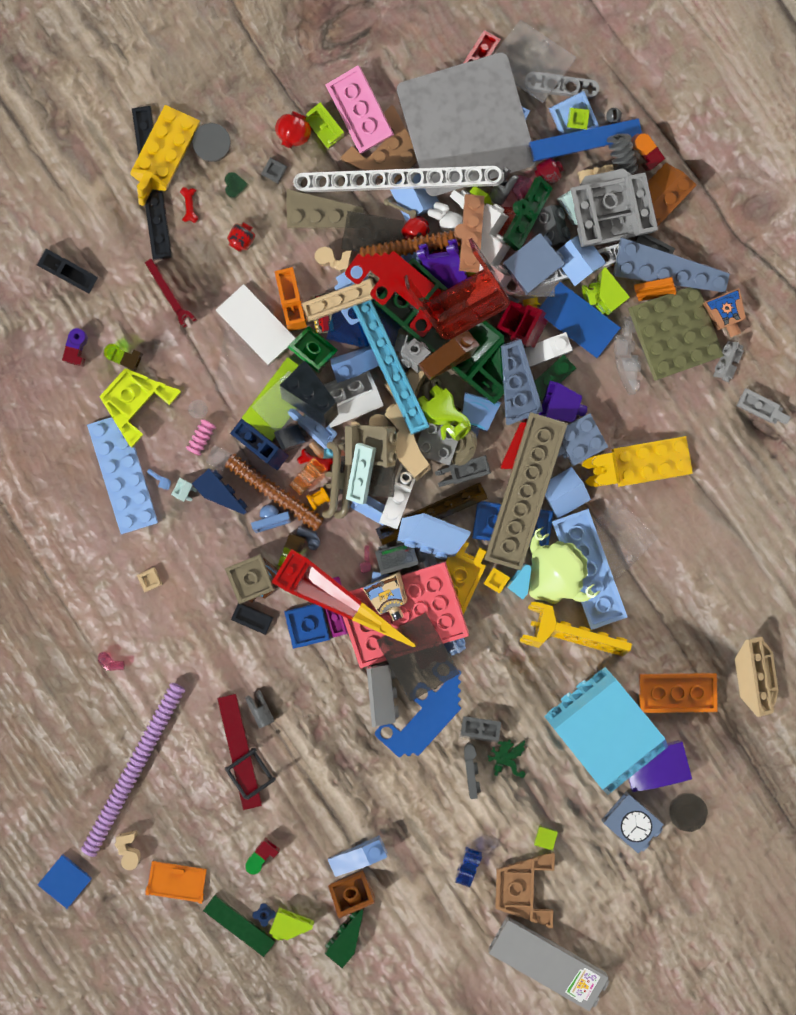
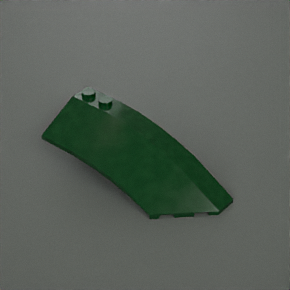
M412 258L408 263L435 285L422 300V304L424 305L438 288L441 290L439 298L442 299L440 306L444 308V311L434 323L439 333L434 326L431 327L424 337H420L410 328V324L421 308L419 307L417 310L397 292H394L384 305L379 304L376 300H373V303L418 342L422 341L425 343L431 353H434L451 339L468 330L478 342L479 347L471 358L456 365L451 370L495 405L504 394L501 353L504 335L467 306ZM386 288L379 293V299L386 298L388 294ZM424 319L417 320L415 324L416 329L424 331L427 328V322Z

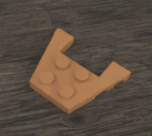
M393 105L384 112V115L394 131V136L385 140L367 159L351 146L340 157L342 162L363 171L411 169L417 163L411 138ZM399 174L394 178L395 184L400 181L402 175ZM382 175L376 177L383 181Z
M549 852L496 868L495 908L517 917H523L531 922L545 925L548 928H553V909H533L534 870L554 871L555 853Z

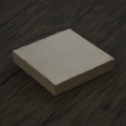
M261 554L225 568L239 604L275 590Z

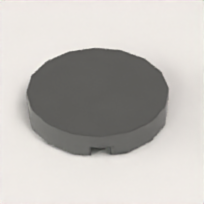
M208 123L199 127L194 133L192 140L193 149L198 157L207 162L222 160L229 153L231 147L228 132L221 125L215 123Z

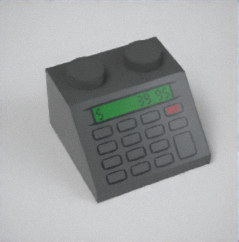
M397 541V545L390 547L389 544L379 546V551H375L381 575L418 565L414 548L405 546L401 541Z

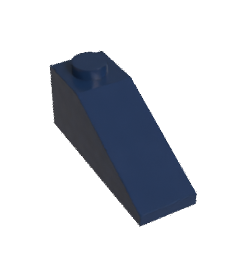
M242 418L230 432L233 437L277 471L289 457L288 454Z

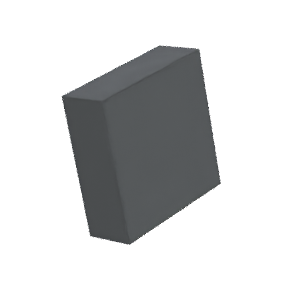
M270 157L261 175L279 184L287 170V166Z

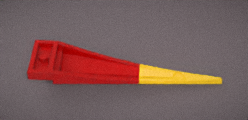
M291 549L272 580L273 584L288 593L415 647L414 643L312 561Z

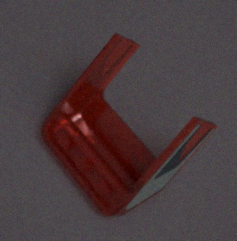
M473 238L469 239L470 246L483 270L431 299H425L408 275L404 276L407 291L439 335L444 339H453L505 310L510 303L497 274Z

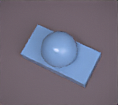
M265 505L260 510L261 520L252 522L251 526L255 533L289 524L292 520L288 512L278 514V510L274 505Z

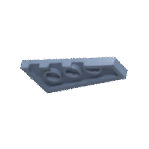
M521 339L501 345L507 425L528 418L530 412L536 414L543 412Z

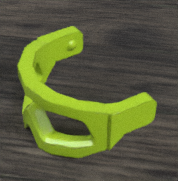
M599 282L589 284V288H594L593 290L588 289L587 285H582L583 298L591 306L597 303L596 294L599 290Z

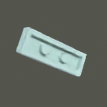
M362 443L355 445L346 496L347 500L362 505L367 502L376 453L375 447Z

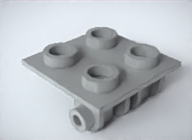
M428 423L429 428L421 431L417 443L424 458L450 466L458 441H455L448 432H446V439L442 440L440 432L442 425Z

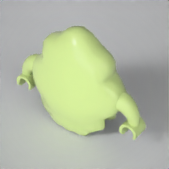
M543 527L536 530L530 542V550L532 552L528 589L530 596L550 604H557L562 598L584 602L597 596L600 590L596 593H593L591 590L595 584L589 586L586 589V593L581 592L583 589V579L588 575V560L573 543L557 541L551 546H540L539 541L547 538L549 533L542 536L540 531Z

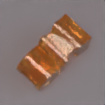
M313 458L302 468V471L297 474L298 476L289 486L301 496L327 469Z

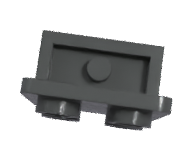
M550 205L542 208L525 240V245L539 233L542 236L546 235L552 242L551 247L564 245L571 240L570 230L564 220L565 213L560 205Z

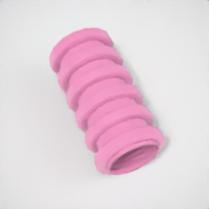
M201 419V425L197 426L198 430L194 431L196 434L192 435V441L189 440L190 444L186 446L188 451L198 456H201V450L205 449L203 447L207 445L206 441L210 440V434L213 435L212 431L216 429L215 425L204 419Z

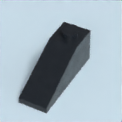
M298 424L274 432L284 452L307 443L305 438L308 435Z

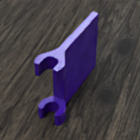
M456 239L448 240L447 252L429 254L427 244L419 245L420 250L417 251V256L422 261L424 268L445 287L454 289L470 286L466 272L459 271L460 254Z

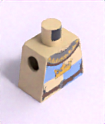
M400 571L370 583L363 588L379 614L389 611L393 621L404 617L400 606L407 602V597Z

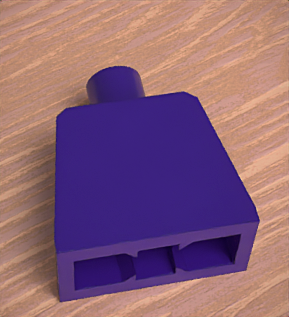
M550 380L542 403L543 412H540L539 415L556 420L574 422L576 415L582 417L586 415L587 406L580 404L582 401L581 395L560 383Z

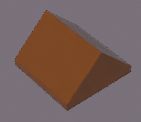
M363 870L328 885L338 918H342L375 903V895Z

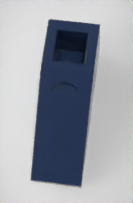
M209 468L192 483L205 499L243 515L248 513L246 510L247 504L241 498L238 500L233 495L235 493L234 489L229 484L225 485L221 481L223 477L216 469L213 471Z

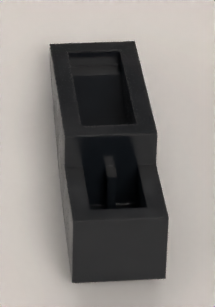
M46 248L36 266L88 294L98 279L94 274Z

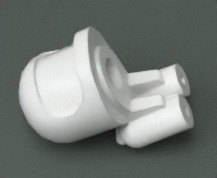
M435 202L434 209L428 210L430 217L440 220V229L443 232L454 231L457 225L462 224L463 216L449 211V206L446 204Z

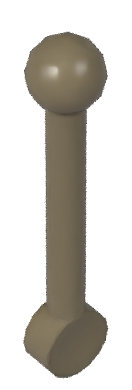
M389 198L384 200L386 206L390 205L409 214L410 218L417 217L415 210H407L391 202Z

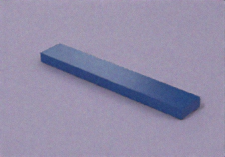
M638 118L529 142L532 160L536 162L609 146L612 143L607 142V138L612 135L625 133L633 137L636 134H642Z

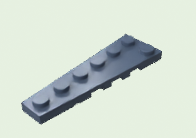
M623 237L620 238L613 275L617 277L644 281H655L672 277L674 284L677 286L726 293L730 275L728 272Z

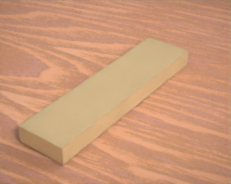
M370 278L362 281L360 284H354L302 303L306 321L311 322L373 300L370 292L375 286L374 280Z

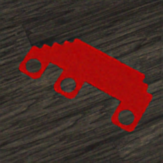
M394 251L390 255L384 252L382 256L378 253H375L373 256L367 253L364 257L357 254L345 271L346 277L355 284H360L369 271L380 278L371 290L370 295L381 305L386 304L393 293L397 292L418 310L419 305L413 299V297L416 298L414 293L422 302L435 286ZM354 266L361 267L363 271L362 276L358 279L351 276V269ZM383 286L387 289L388 294L386 298L379 299L376 296L378 287ZM439 288L424 304L434 323L444 311V308L440 306L442 299L439 298L441 294ZM421 309L410 324V328L420 337H424L433 326ZM424 319L427 322V328L424 331L416 329L415 324L417 320Z

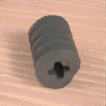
M629 134L612 135L607 138V142L612 143L608 148L613 150L610 156L615 157L612 159V163L617 164L614 166V170L624 169L630 174H634L639 166L636 163L637 158L634 156V145Z

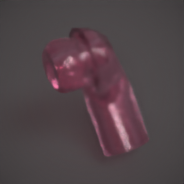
M106 652L99 653L98 662L105 670L116 671L125 669L124 661H114Z

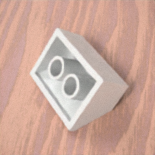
M370 371L337 383V380L324 384L336 400L338 416L329 424L330 428L384 406Z

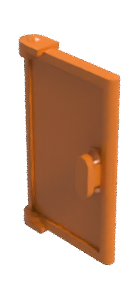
M152 861L145 895L187 900L202 904L204 901L203 891L207 869Z

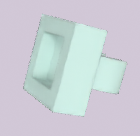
M179 478L171 495L183 502L185 499L192 501L193 499L188 496V493L191 490L196 492L197 489L188 481Z

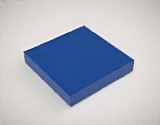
M312 604L284 611L293 649L330 640L323 607Z
M62 854L39 882L38 886L68 909L91 881L92 877Z

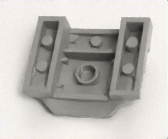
M624 169L585 176L579 186L570 188L581 247L619 241L621 237L628 239L658 230L646 173L632 175Z

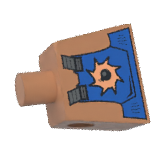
M740 289L703 303L717 331L727 328L730 338L741 334L737 323L745 320L746 316Z

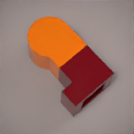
M636 134L632 137L633 149L639 151L645 160L641 164L645 171H651L666 159L648 134Z

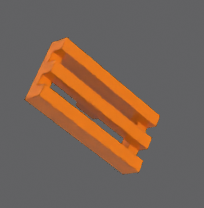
M672 277L634 285L638 301L655 299L667 294H677Z

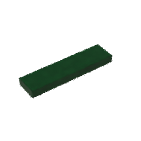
M214 895L203 909V912L263 957L276 942L275 939L217 895Z

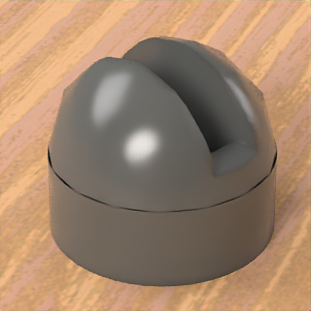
M610 108L606 113V120L610 124L618 123L622 117V113L618 108ZM613 111H616L615 120H613Z

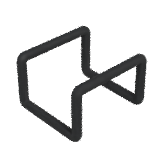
M252 748L243 757L230 766L225 767V771L243 798L247 800L276 780L256 753V748ZM253 754L270 780L247 796L230 770Z

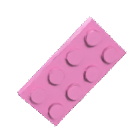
M360 66L354 67L326 84L359 153L362 154L394 136Z

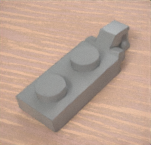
M746 388L736 405L773 424L779 421L786 425L791 418L782 413L783 408L779 404Z

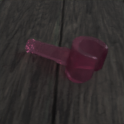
M368 545L364 546L365 562L359 563L362 573L371 570Z

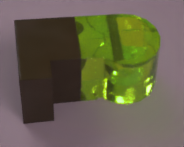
M108 344L104 348V356L108 360L133 371L137 370L143 353L133 350L132 354L125 352L116 344Z
M289 533L278 566L281 567L291 549L300 554L306 539Z

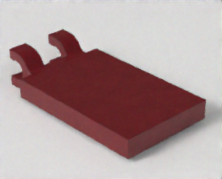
M152 259L144 262L177 314L180 325L184 328L188 327L185 322L187 318L193 320L194 323L198 321L191 312L185 311L158 265Z

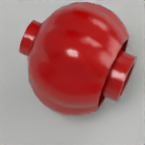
M292 111L291 115L284 114L277 120L275 132L282 141L281 145L292 149L293 146H301L309 140L311 127L305 121L306 117Z

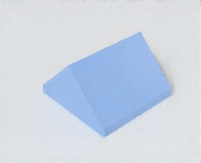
M416 174L413 177L414 184L421 181L420 174ZM425 188L390 190L397 205L410 211L415 210L417 216L427 213L431 208L434 209L435 202H439L436 196L428 195ZM401 211L405 221L407 222L410 218L409 214Z
M579 235L569 240L558 250L564 257L563 262L565 264L562 269L574 286L606 264L594 246L581 247Z
M572 467L551 478L545 494V498L557 519L591 500L584 483Z

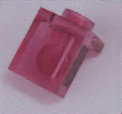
M523 175L518 176L519 178L512 189L517 200L524 199L532 185L531 178Z

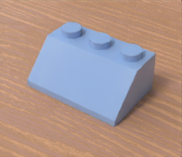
M422 513L402 518L398 541L403 542L407 547L419 548L420 552L432 553L436 555V558L445 560L447 557L457 554L471 532Z

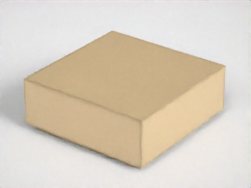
M155 567L137 575L144 593L163 585Z

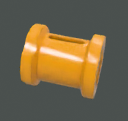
M323 486L314 494L306 495L314 510L326 501L330 502V498Z

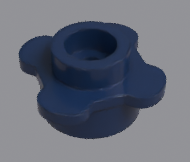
M262 903L260 908L253 912V918L258 919L261 922V926H267L268 922L276 916L275 911L271 910L266 903Z

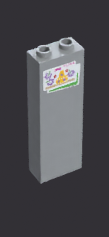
M506 916L488 948L490 955L588 1011L597 1005L600 992L604 991L609 984V977L606 972L509 916Z

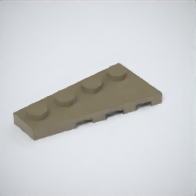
M287 189V228H364L363 207Z

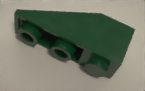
M364 908L349 915L350 920L347 923L343 922L337 929L338 934L335 938L331 937L324 945L326 947L324 954L341 968L355 954Z

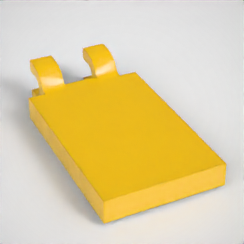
M465 541L455 556L447 557L446 559L452 583L462 605L463 615L486 565L481 563L486 550L479 547L475 557L465 553L469 544L467 541Z

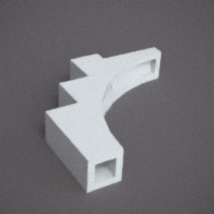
M453 190L450 197L463 209L464 196L469 193L464 190L461 192ZM486 204L483 211L481 252L505 289L512 277L507 273L508 270L500 265V262L510 246L505 243L503 237L498 233L509 216L503 213L504 209L501 206ZM480 256L479 272L477 273L472 292L465 304L477 313L488 316L504 290Z

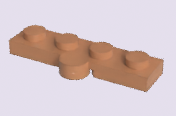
M465 194L462 224L457 225L454 230L455 238L461 241L459 271L479 272L485 196Z

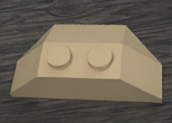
M763 637L747 639L735 658L741 699L757 717L774 713V705L779 691L773 652L764 642Z

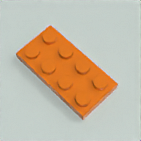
M717 673L639 674V707L644 713L717 712Z

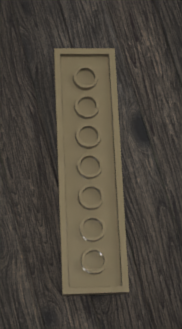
M533 412L529 413L484 560L522 570L568 423Z

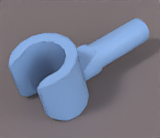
M148 469L147 473L160 481L158 487L169 490L171 481Z

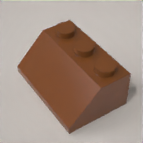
M665 163L648 181L657 227L697 186L683 171L668 163Z

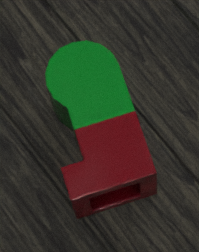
M265 837L249 856L245 864L246 871L252 875L258 874L269 856L275 858L280 849Z

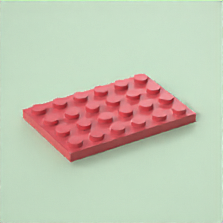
M446 561L401 575L407 602L400 606L404 617L393 621L389 611L383 614L378 613L364 592V587L349 591L415 644V647H412L343 617L360 668L469 636Z

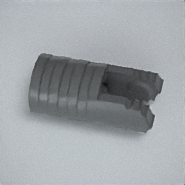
M507 167L503 169L504 181L500 185L494 186L489 194L491 201L498 205L504 204L519 178L517 175H514L509 181H506L511 172Z
M259 690L256 692V698L260 707L256 708L251 696L248 695L245 699L260 729L273 723L274 719Z

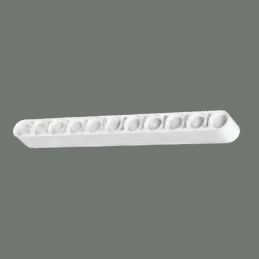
M497 166L314 172L297 174L293 183L296 189L307 193L478 187L500 185L504 181V173ZM493 171H498V179L491 181L490 174ZM458 172L460 179L457 182H452L451 176ZM479 172V179L474 182L471 181V174ZM440 173V181L433 183V175ZM399 174L402 175L401 183L395 184L394 178ZM416 174H420L421 181L414 184L413 177ZM382 175L383 182L380 185H376V177ZM363 176L364 183L358 186L357 178ZM325 177L327 182L325 186L320 187L319 181ZM340 177L345 178V183L343 186L338 185V180ZM307 178L308 184L306 187L302 188L301 181L302 179Z

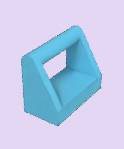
M523 564L522 570H517L506 584V587L521 599H524L528 594L531 566Z

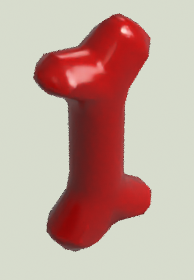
M182 187L180 193L185 198L186 214L182 218L184 222L192 221L196 223L199 219L193 209L192 197L197 191L194 188L187 189Z
M305 448L301 450V456L297 458L299 464L309 462L320 465L326 472L330 471V466L333 464V458L321 459L312 456Z

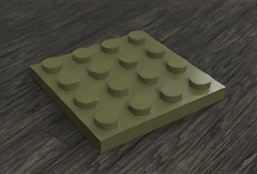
M688 287L676 291V295L667 294L628 308L654 381L724 356L710 316L703 305L704 300L700 289Z

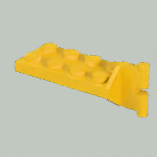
M164 105L130 172L131 176L140 182L137 185L139 205L144 206L152 189L167 190L193 139L194 133L200 125V120Z

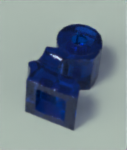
M465 847L463 863L457 869L455 883L470 888L477 872L476 868L479 867L482 860V852Z

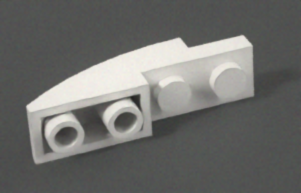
M400 464L379 522L398 529L415 479L402 464Z

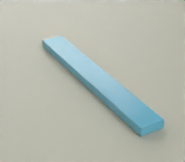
M372 300L353 306L410 434L413 435L429 428L425 415Z

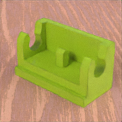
M321 102L306 114V122L310 124V127L327 149H330L345 137L343 130Z

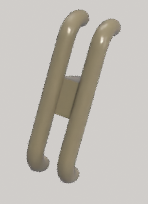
M328 442L327 448L333 451L332 472H325L324 476L332 477L331 483H324V488H331L329 510L323 511L322 516L327 519L334 515L336 519H341L349 511L350 500H347L346 496L352 465H344V473H340V450L345 452V443H340L338 446L334 442ZM343 489L342 507L340 511H337L338 490Z

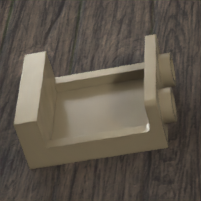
M359 424L345 426V465H352L355 445L362 443L376 448L373 465L385 468L395 466L397 461V453L395 452L397 442L396 427Z

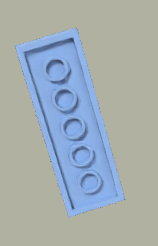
M112 417L88 424L87 427L120 533L125 534L157 524L158 520L135 446L133 448L129 446Z
M589 509L552 521L558 540L564 543H573L588 560V575L583 579V589L581 592L586 593V589L592 584H595L591 588L593 593L600 590V593L594 598L581 602L591 630L627 618Z

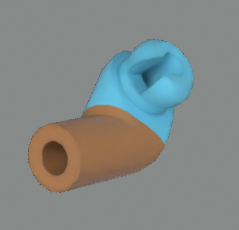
M315 440L309 444V447L319 458H333L332 449H324Z

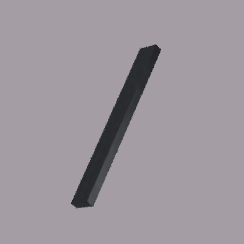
M151 106L132 108L138 156L154 127ZM152 189L145 204L153 261L172 258L164 193L163 190Z

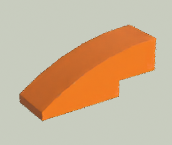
M293 267L274 271L288 331L307 328Z

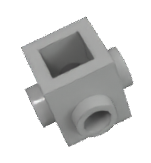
M414 338L411 342H406L401 348V361L406 367H411L419 373L421 368L418 364L430 356L431 352L422 341L418 342Z

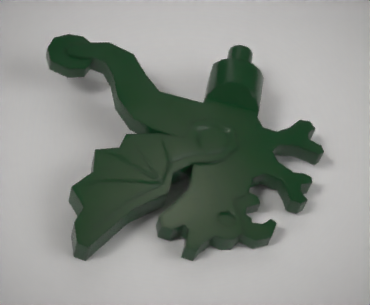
M510 739L507 742L498 741L497 744H501L500 750L497 752L495 747H492L491 752H494L495 756L487 755L489 762L496 760L494 775L498 776V773L502 772L503 766L506 765L511 768L515 776L524 778L525 772L520 771L518 773L517 765L512 759H517L518 756H521L525 750V741L523 740L513 747L509 753L508 751L514 746V743H510Z

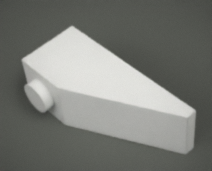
M565 332L537 343L535 348L529 346V348L526 347L524 350L529 366L532 367L568 354L572 351V347Z

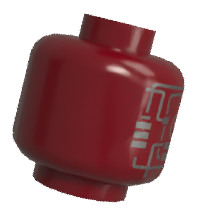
M549 158L536 165L537 170L534 172L536 177L541 176L551 185L562 179L561 172L564 171L560 160L556 162L554 158Z

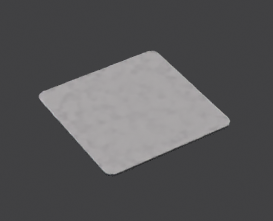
M493 54L398 84L397 94L419 168L497 166L502 171L507 167L511 170L510 173L532 167L536 163L532 160L529 147L531 138L506 54ZM493 171L490 174V179L499 177V172ZM458 172L451 176L452 182H457L460 179ZM479 172L471 174V181L474 182L479 179ZM440 173L433 175V183L440 181ZM463 187L425 188L428 195L437 196Z

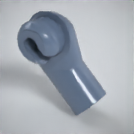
M299 525L296 534L306 537L309 549L316 550L320 546L317 532Z

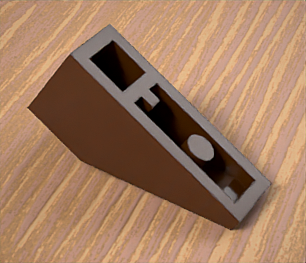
M467 330L451 339L420 362L418 366L431 380L471 358L479 344Z

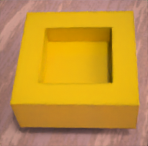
M493 567L483 584L500 594L510 577Z

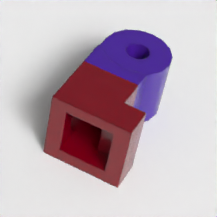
M75 328L69 332L62 358L63 362L84 367L85 359L81 357L83 346L88 341V337L83 330Z

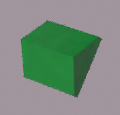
M310 326L288 345L292 352L303 361L305 360L318 373L322 371L338 351Z

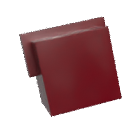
M510 300L497 329L512 341L521 339L523 346L535 348L548 320L544 318L546 313L543 310L527 305L525 308L523 305Z

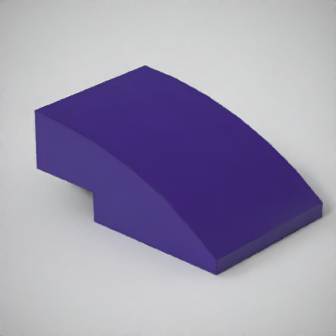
M677 740L667 743L668 747L631 776L629 778L631 791L649 790L691 780L692 776L683 742Z

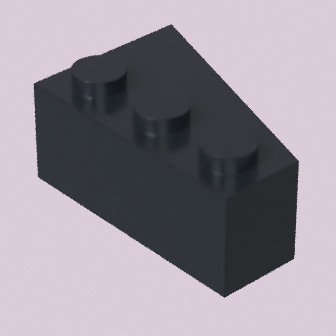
M305 360L279 385L283 400L325 428L338 416L336 400Z

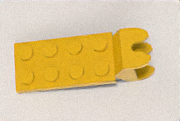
M686 436L611 449L612 453L589 457L582 462V467L594 469L595 475L589 476L584 481L586 485L591 487L616 483L618 487L693 474Z
M531 602L528 606L529 610L540 614L538 622L531 621L530 624L536 627L534 637L522 635V638L520 637L521 643L539 648L551 636L622 657L631 651L632 643L627 642L628 640L625 638L616 637L614 639L609 637L607 633L590 632L589 628L582 626L575 628L571 626V623L565 621L556 623L553 606L539 602Z

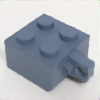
M590 413L567 425L557 457L560 455L564 459L568 457L572 466L608 448Z

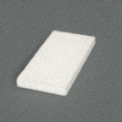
M244 284L216 309V312L268 366L295 339Z

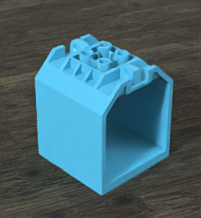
M605 667L587 682L584 680L576 686L577 690L572 694L569 692L561 698L562 702L552 708L544 717L602 790L609 795L664 751L668 745L664 736Z

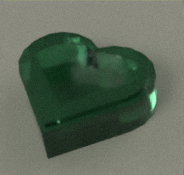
M230 172L225 176V183L227 185L225 192L230 198H237L248 186L234 172Z

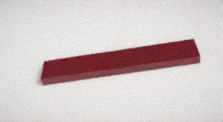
M236 693L217 698L232 763L250 752ZM249 756L233 767L236 780L247 796L258 789L252 758ZM239 792L243 810L262 806L260 792L248 800L244 799Z

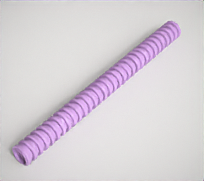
M170 683V688H167V694L165 693V698L161 699L162 703L158 705L159 709L155 710L156 714L152 716L153 720L149 721L150 725H147V730L144 731L145 735L141 736L142 740L138 742L139 746L135 747L136 751H133V757L129 758L130 762H127V767L124 768L125 772L121 773L122 777L118 779L119 783L115 784L116 788H113V793L109 795L110 799H107V804L104 805L105 809L101 810L102 814H99V820L95 821L96 825H93V830L89 832L90 835L87 836V841L84 842L85 846L81 847L84 854L96 857V851L100 850L99 846H102V841L106 839L105 836L108 835V830H111V825L114 824L113 820L117 819L116 815L120 813L119 809H122V804H125L128 793H131V788L134 787L133 783L137 782L136 778L140 776L139 772H142V767H145V762L148 761L147 757L151 756L150 752L154 750L153 746L157 745L156 741L160 739L159 735H162V730H165V725L168 724L167 720L171 719L170 715L174 713L173 709L177 708L176 704H179V698L183 697L181 694L185 693V690L182 686Z

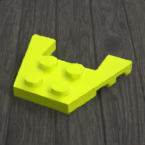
M125 368L100 395V399L129 446L133 448L143 437V433L129 423L133 416L154 393L168 405H171L181 394V391Z

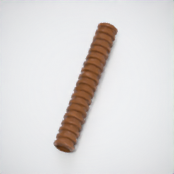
M449 230L450 232L444 231L442 234L438 232L436 235L432 233L431 236L426 234V237L421 235L420 238H417L415 236L414 239L396 240L394 243L390 241L389 244L384 242L383 245L378 243V246H375V244L372 247L368 245L366 248L362 246L360 247V255L364 257L367 253L371 256L378 253L382 256L384 252L390 255L394 251L400 257L402 255L408 256L409 253L411 255L414 252L417 253L420 250L419 245L427 244L430 252L431 249L437 250V248L443 249V247L449 246L448 240L456 238L452 230ZM457 240L458 246H461V241Z
M237 454L231 455L225 464L226 468L229 467L231 472H235V475H240V478H244L246 483L250 482V486L254 485V488H258L260 493H264V496H269L270 500L273 499L275 504L279 503V507L283 506V509L288 510L289 514H294L293 517H298L299 521L302 520L304 525L308 524V528L312 527L314 532L317 531L324 521L323 517L320 518L318 513H314V510H309L310 507H305V504H301L299 499H294L295 496L291 497L290 493H286L284 488L280 489L281 486H276V483L271 482L270 478H265L266 475L262 476L261 472H257L255 467L251 468V465H247V462L245 460L242 461L241 457H236Z

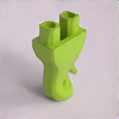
M436 385L430 390V395L433 397L430 401L425 396L417 399L427 422L442 425L440 430L442 440L446 439V432L455 441L464 438L471 430L469 419L455 408L453 396L447 388L443 390Z

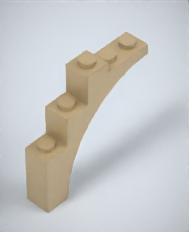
M411 368L406 372V376L417 398L427 376L422 370L417 373ZM386 381V384H384L386 390L390 393V395L394 398L389 388V385ZM393 403L386 409L385 416L398 431L395 447L397 460L418 481L431 470V467L419 450L415 434H410L398 405Z

